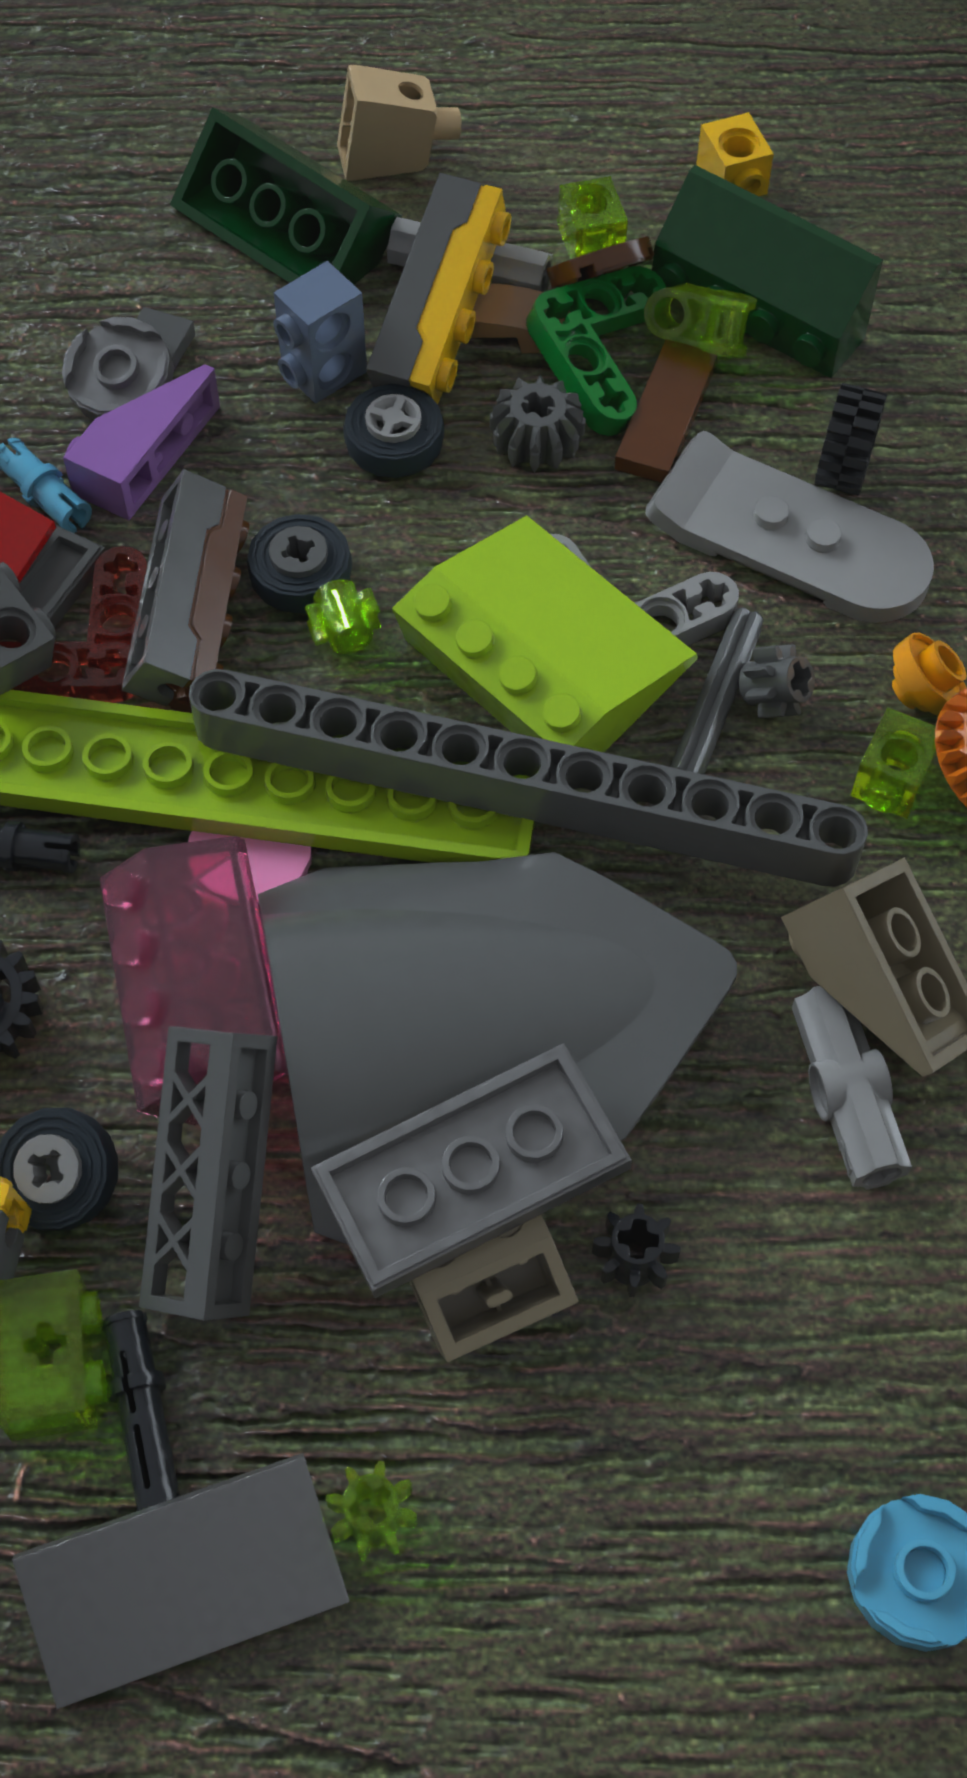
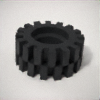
M846 383L841 384L822 447L815 485L855 495L860 494L876 441L887 393Z

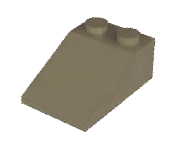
M905 857L781 917L789 933L790 945L794 953L803 961L809 976L922 1077L934 1073L967 1050V982Z

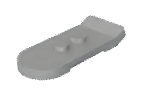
M706 431L698 433L687 444L646 506L645 514L648 519L677 542L709 556L721 555L823 600L824 605L829 609L864 622H889L912 613L925 599L933 576L934 562L931 551L924 539L909 526L737 453L713 434Z

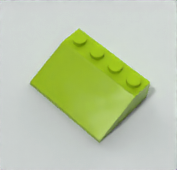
M527 515L435 566L392 607L405 640L511 732L599 752H605L698 659L696 652Z

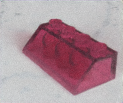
M232 836L144 848L100 877L137 1112L159 1117L169 1026L278 1036L273 1081L286 1075L287 1067L270 965L245 839ZM191 1043L188 1072L196 1085L207 1076L210 1045ZM193 1114L184 1122L194 1126L198 1125Z

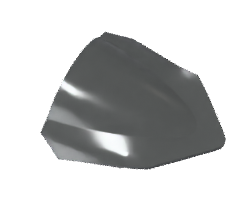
M556 852L480 862H438L322 868L259 893L258 899L314 1232L347 1244L313 1176L311 1167L562 1043L565 1044L620 1141L625 1140L674 1074L730 992L737 977V962L732 953L715 940L635 893Z

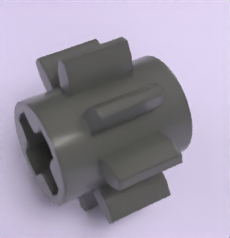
M796 645L756 647L753 649L755 661L747 662L742 667L739 675L740 693L747 704L758 706V718L801 714L799 702L807 701L813 694L815 687L813 667L805 657H795Z

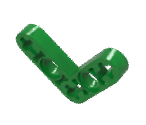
M632 266L545 291L538 296L526 318V327L530 336L558 381L563 380L566 393H578L585 423L590 429L601 435L613 436L621 433L637 409V400L634 392L598 336L647 322L654 317L666 297V285L656 272L647 267ZM592 298L600 301L606 306L609 314L595 313L587 306L585 299ZM565 318L563 323L561 324L559 319ZM569 355L583 356L591 363L593 371L586 372L576 368L571 363Z

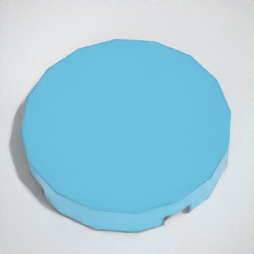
M917 1494L902 1497L900 1500L890 1501L870 1513L851 1542L847 1566V1575L853 1600L869 1625L896 1645L924 1652L954 1647L966 1639L967 1512L949 1500Z

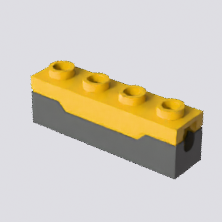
M439 173L366 368L372 387L387 384L412 386L427 393L437 404L440 401L442 392L449 393L451 391L458 370V362L455 360L460 343L467 344L474 330L476 312L473 308L478 294L485 295L492 281L494 264L491 262L496 245L503 247L510 231L511 214L505 210L501 188L486 184L482 186L478 182Z

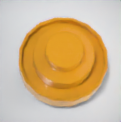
M919 632L910 634L893 649V661L895 664L893 673L895 679L892 681V687L898 699L910 709L917 707L921 711L939 716L944 704L951 697L967 688L964 682L967 677L965 667L959 656L945 642L940 640L934 641Z

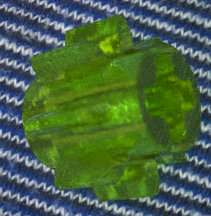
M333 580L322 585L314 594V603L308 604L305 607L309 617L307 624L315 645H322L329 641L332 650L339 654H350L365 648L373 639V630L381 627L377 616L380 609L372 589L367 588L357 592L355 584L349 580Z
M384 1461L377 1463L373 1474L358 1476L357 1472L350 1466L347 1467L345 1473L348 1487L344 1495L333 1493L326 1496L327 1507L333 1512L342 1513L345 1516L344 1519L337 1522L330 1530L333 1540L340 1542L351 1535L357 1541L358 1555L362 1561H365L369 1556L371 1547L384 1544L388 1551L394 1555L398 1554L399 1547L396 1533L399 1527H417L418 1523L417 1513L411 1509L400 1508L399 1503L406 1500L413 1492L411 1481L409 1479L401 1480L393 1486L386 1477ZM366 1498H370L376 1506L385 1503L383 1506L386 1519L375 1524L369 1516L361 1517L359 1503Z

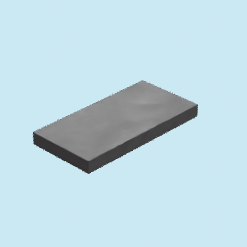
M562 1043L311 1167V1170L374 1298H377L631 1169L632 1160L565 1044Z
M303 1453L15 1554L12 1559L57 1709L350 1602Z

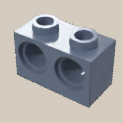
M326 261L273 292L276 319L273 325L279 338L281 356L278 360V367L289 386L294 389L300 388L316 404L367 372L362 292L332 264Z

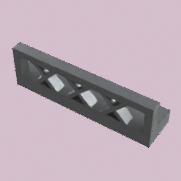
M176 1026L168 1027L139 1307L203 1321L249 1316L278 1036ZM191 1043L210 1045L207 1076L198 1085H196L188 1072ZM193 1114L201 1127L200 1146L189 1155L181 1142L183 1123ZM186 1185L194 1199L192 1218L182 1226L174 1212L176 1193ZM177 1255L187 1271L184 1298L165 1294L168 1264Z

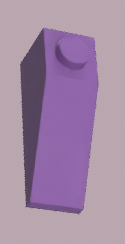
M204 364L95 418L81 436L71 441L63 457L71 490L81 499L130 520L220 408L215 369Z

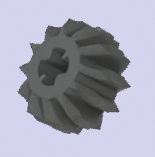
M540 374L535 383L528 384L522 379L517 378L513 390L500 389L496 405L493 406V412L490 413V430H492L493 444L496 447L497 454L508 455L512 467L527 462L535 473L540 464L547 463L557 470L562 458L575 457L581 437L585 434V418L581 410L578 393H566L563 380L552 385L545 384Z

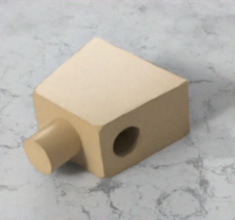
M348 65L337 142L346 181L423 171L429 163L433 140H459L461 135L460 109L458 107H437L430 81L425 76L366 66Z

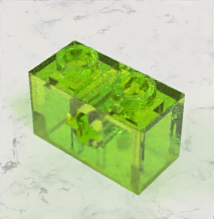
M77 1269L0 1280V1427L11 1441L97 1428L96 1405L107 1403V1379L102 1359L93 1360L91 1335L102 1333L100 1298L98 1291L88 1292ZM60 1343L62 1348L54 1351V1363L43 1365L40 1359L48 1357L50 1352L49 1344Z

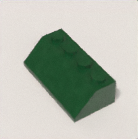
M212 107L170 202V206L289 283L328 261L355 285L379 264L388 246L392 225L397 217H402L398 212L249 119Z
M694 165L689 170L654 244L655 256H653L652 270L663 279L667 294L673 295L706 312L711 317L719 319L750 335L755 340L765 343L799 361L802 365L832 378L865 339L883 259Z

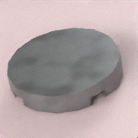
M111 317L99 321L101 326L92 329L90 332L86 328L74 338L64 355L62 377L69 397L85 416L95 420V418L173 380L174 364L169 348L162 340L160 334L151 325L133 317Z

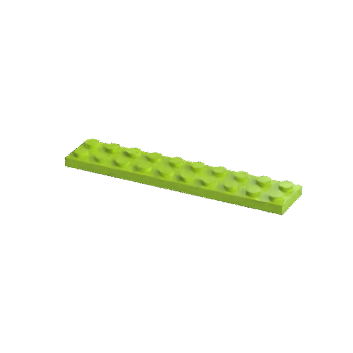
M9 690L0 695L1 806L429 863L480 862L530 855L535 826L534 820L517 818L453 802L441 801L435 798L214 750L205 746L198 739L192 713L18 690ZM346 735L333 736V738H342ZM405 748L393 749V751H405V750H408V749H405ZM457 761V762H454L453 764H455V765H465V764H469V763H467V762H462V761ZM515 775V776H513V777L519 778V779L530 778V777L527 776V775Z

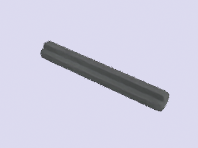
M744 607L733 611L670 767L705 774L738 691L740 671L750 661L753 649L762 631L761 626L764 620L759 612H750Z

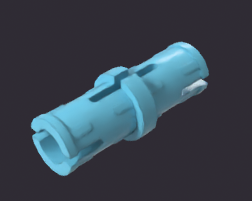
M18 438L7 439L8 444L16 451V455L2 442L0 444V470L20 487V492L23 494L21 495L22 498L35 508L40 506L63 529L72 533L77 532L76 526L69 521V517L81 528L85 527L92 515V508L64 483L61 471L50 463L44 464Z

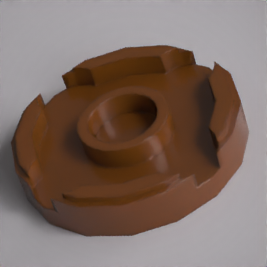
M646 236L567 260L546 269L551 288L555 289L618 271L626 266L632 267L652 260L655 254L650 237Z

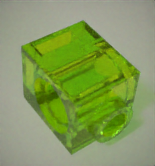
M611 176L559 185L557 225L570 259L626 242L628 219Z
M887 707L860 762L850 796L864 801L869 807L879 812L894 813L908 819L937 755L935 747L936 726ZM887 765L897 766L902 770H895Z

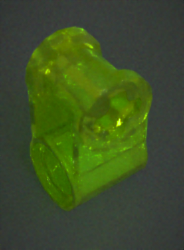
M679 284L654 292L645 305L644 319L648 329L659 338L695 346L705 352L720 356L745 357L748 347L743 343L749 311L756 309L757 299L733 291L714 290L693 284ZM673 298L678 299L684 309V319L681 324L677 323L670 313V304Z

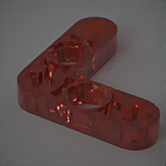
M119 546L112 547L98 557L94 567L87 641L54 642L52 663H63L69 666V673L63 679L54 682L43 681L38 678L39 674L11 690L111 703L126 701L134 696L122 691V685L147 570L146 558L140 551L133 547ZM121 571H131L127 573L125 579L126 594L118 593L115 583ZM123 614L134 619L133 624L123 632H109L103 628L104 622L114 615ZM0 642V645L6 648L22 646L20 642ZM82 665H88L89 669H85L87 679H83ZM111 667H122V669L118 670L116 678L105 677V675L110 674Z

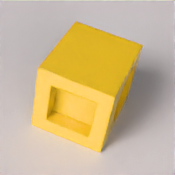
M750 113L701 124L696 165L758 197L768 194L774 153Z

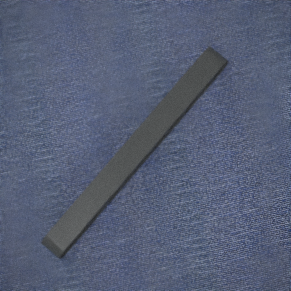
M214 669L206 671L196 677L190 685L189 699L198 739L205 746L214 750L435 798L441 801L453 802L517 818L530 819L535 822L822 886L836 887L847 883L853 878L868 836L867 824L863 816L855 809L842 804L229 670ZM278 722H286V723H283V724H274V723H278ZM346 735L342 738H333V736ZM397 748L408 749L405 751H393V749ZM457 761L467 762L469 764L455 765L453 763ZM515 775H527V776H529L530 778L519 779V778H515V777H513V776H515ZM586 788L591 790L592 792L584 793L578 792L574 789ZM649 802L651 804H654V806H641L636 803ZM708 815L716 818L717 820H705L698 816ZM761 829H771L778 832L779 835L768 834ZM825 843H834L843 849H834Z

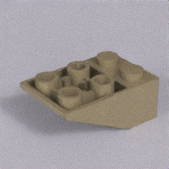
M542 1215L409 1281L433 1341L447 1362L579 1303Z

